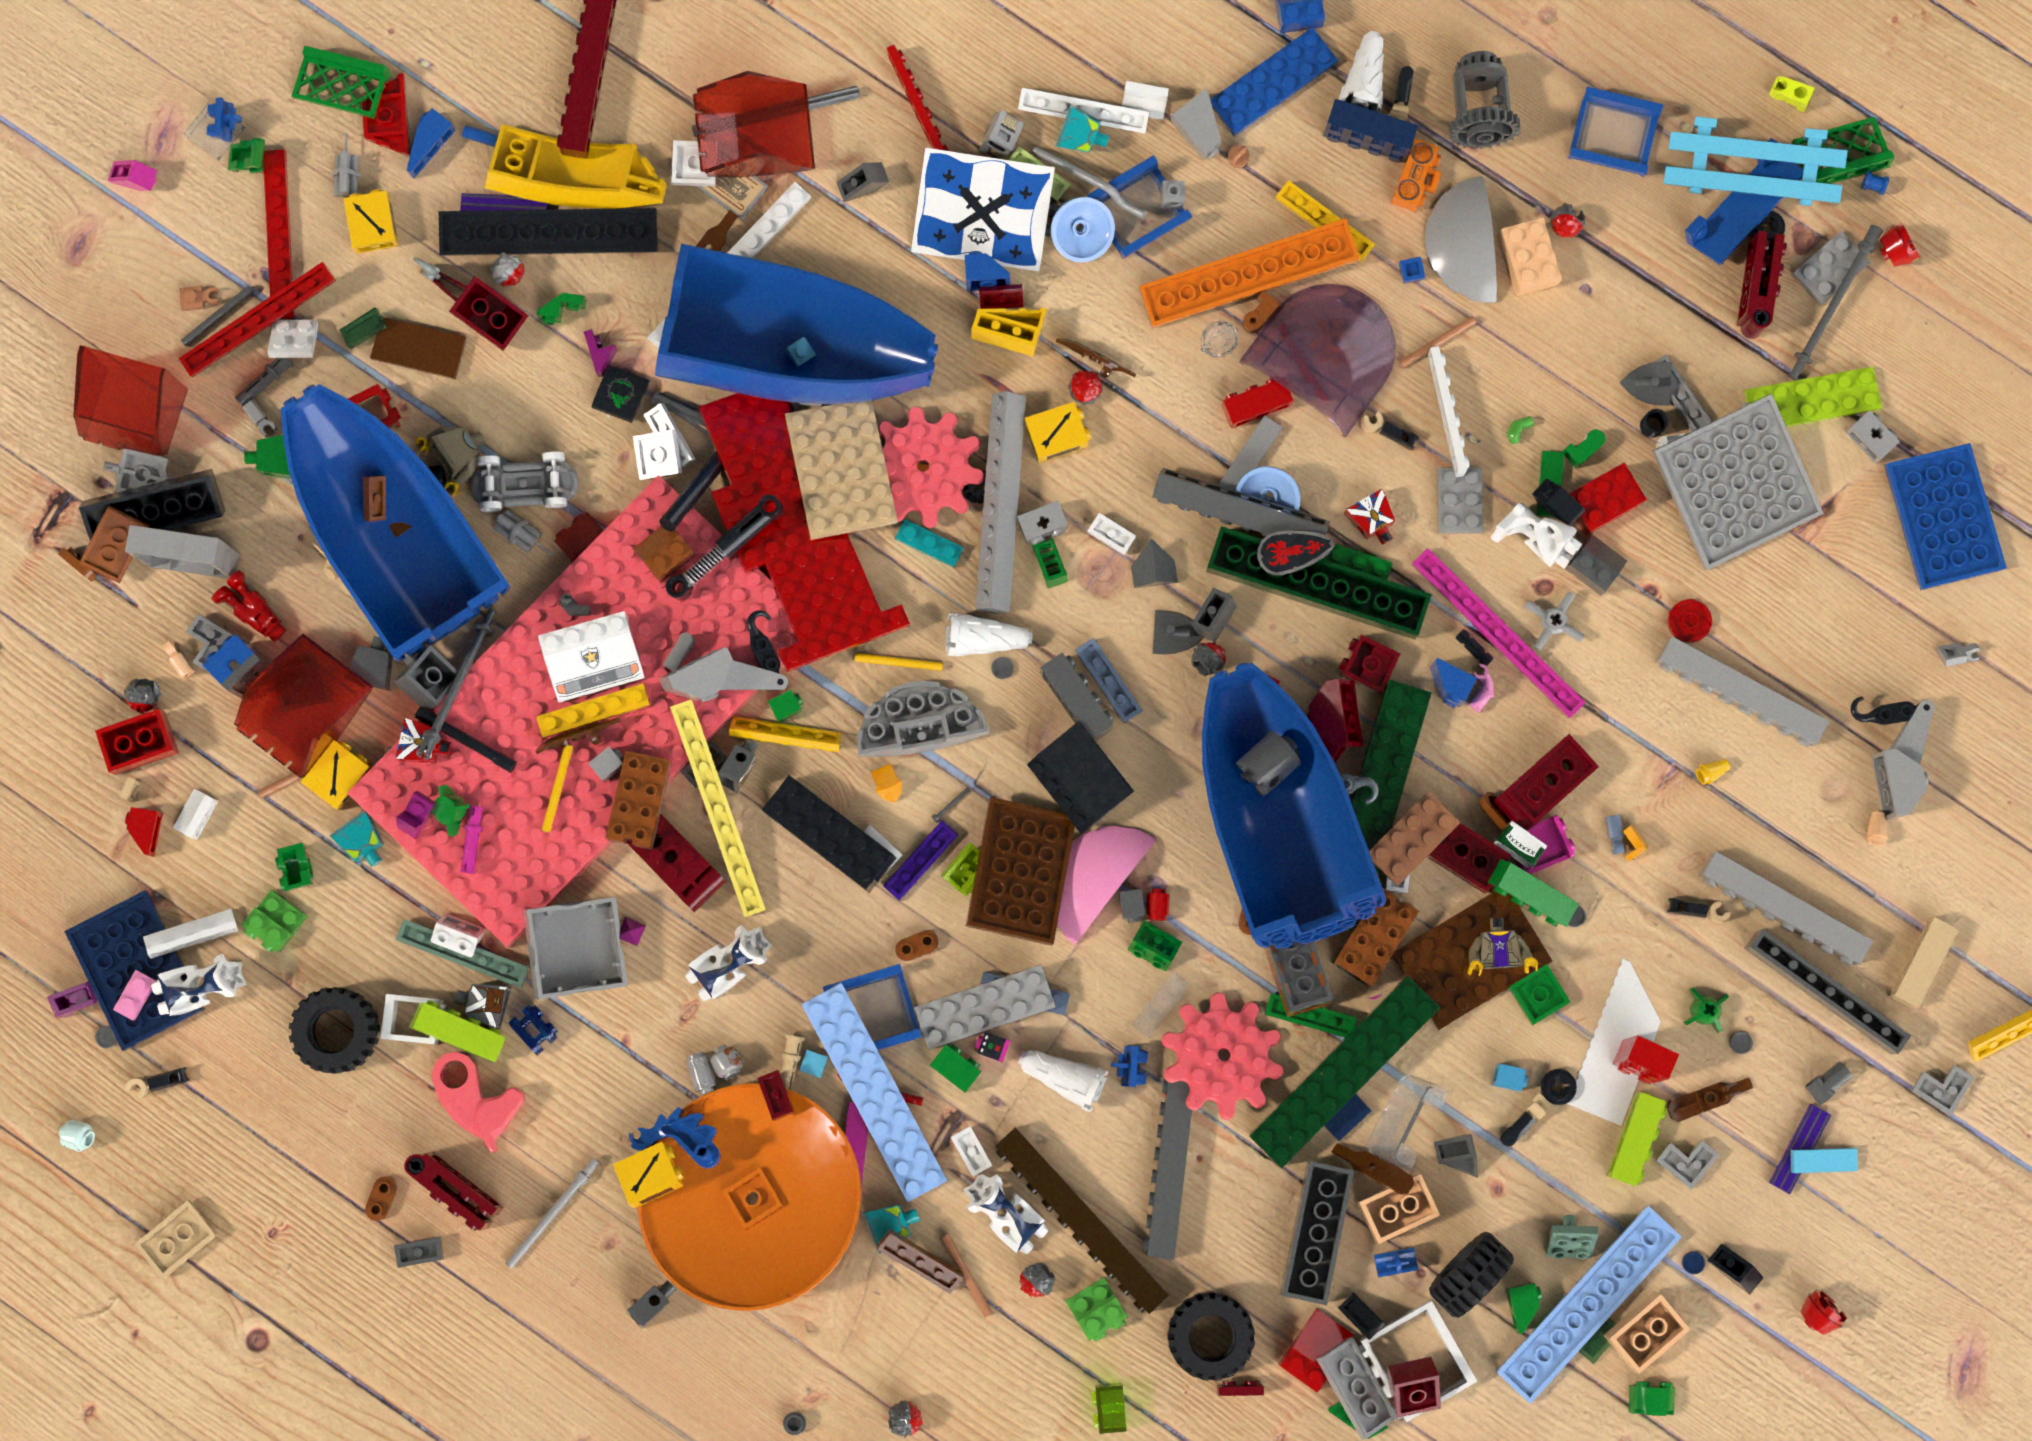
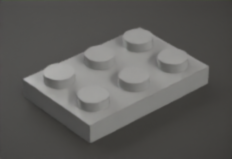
M1840 231L1801 265L1792 276L1822 306L1835 295L1859 249ZM1867 258L1864 259L1857 274L1871 263Z
M1454 468L1437 469L1438 534L1483 533L1482 468H1467L1465 475L1461 477H1455Z

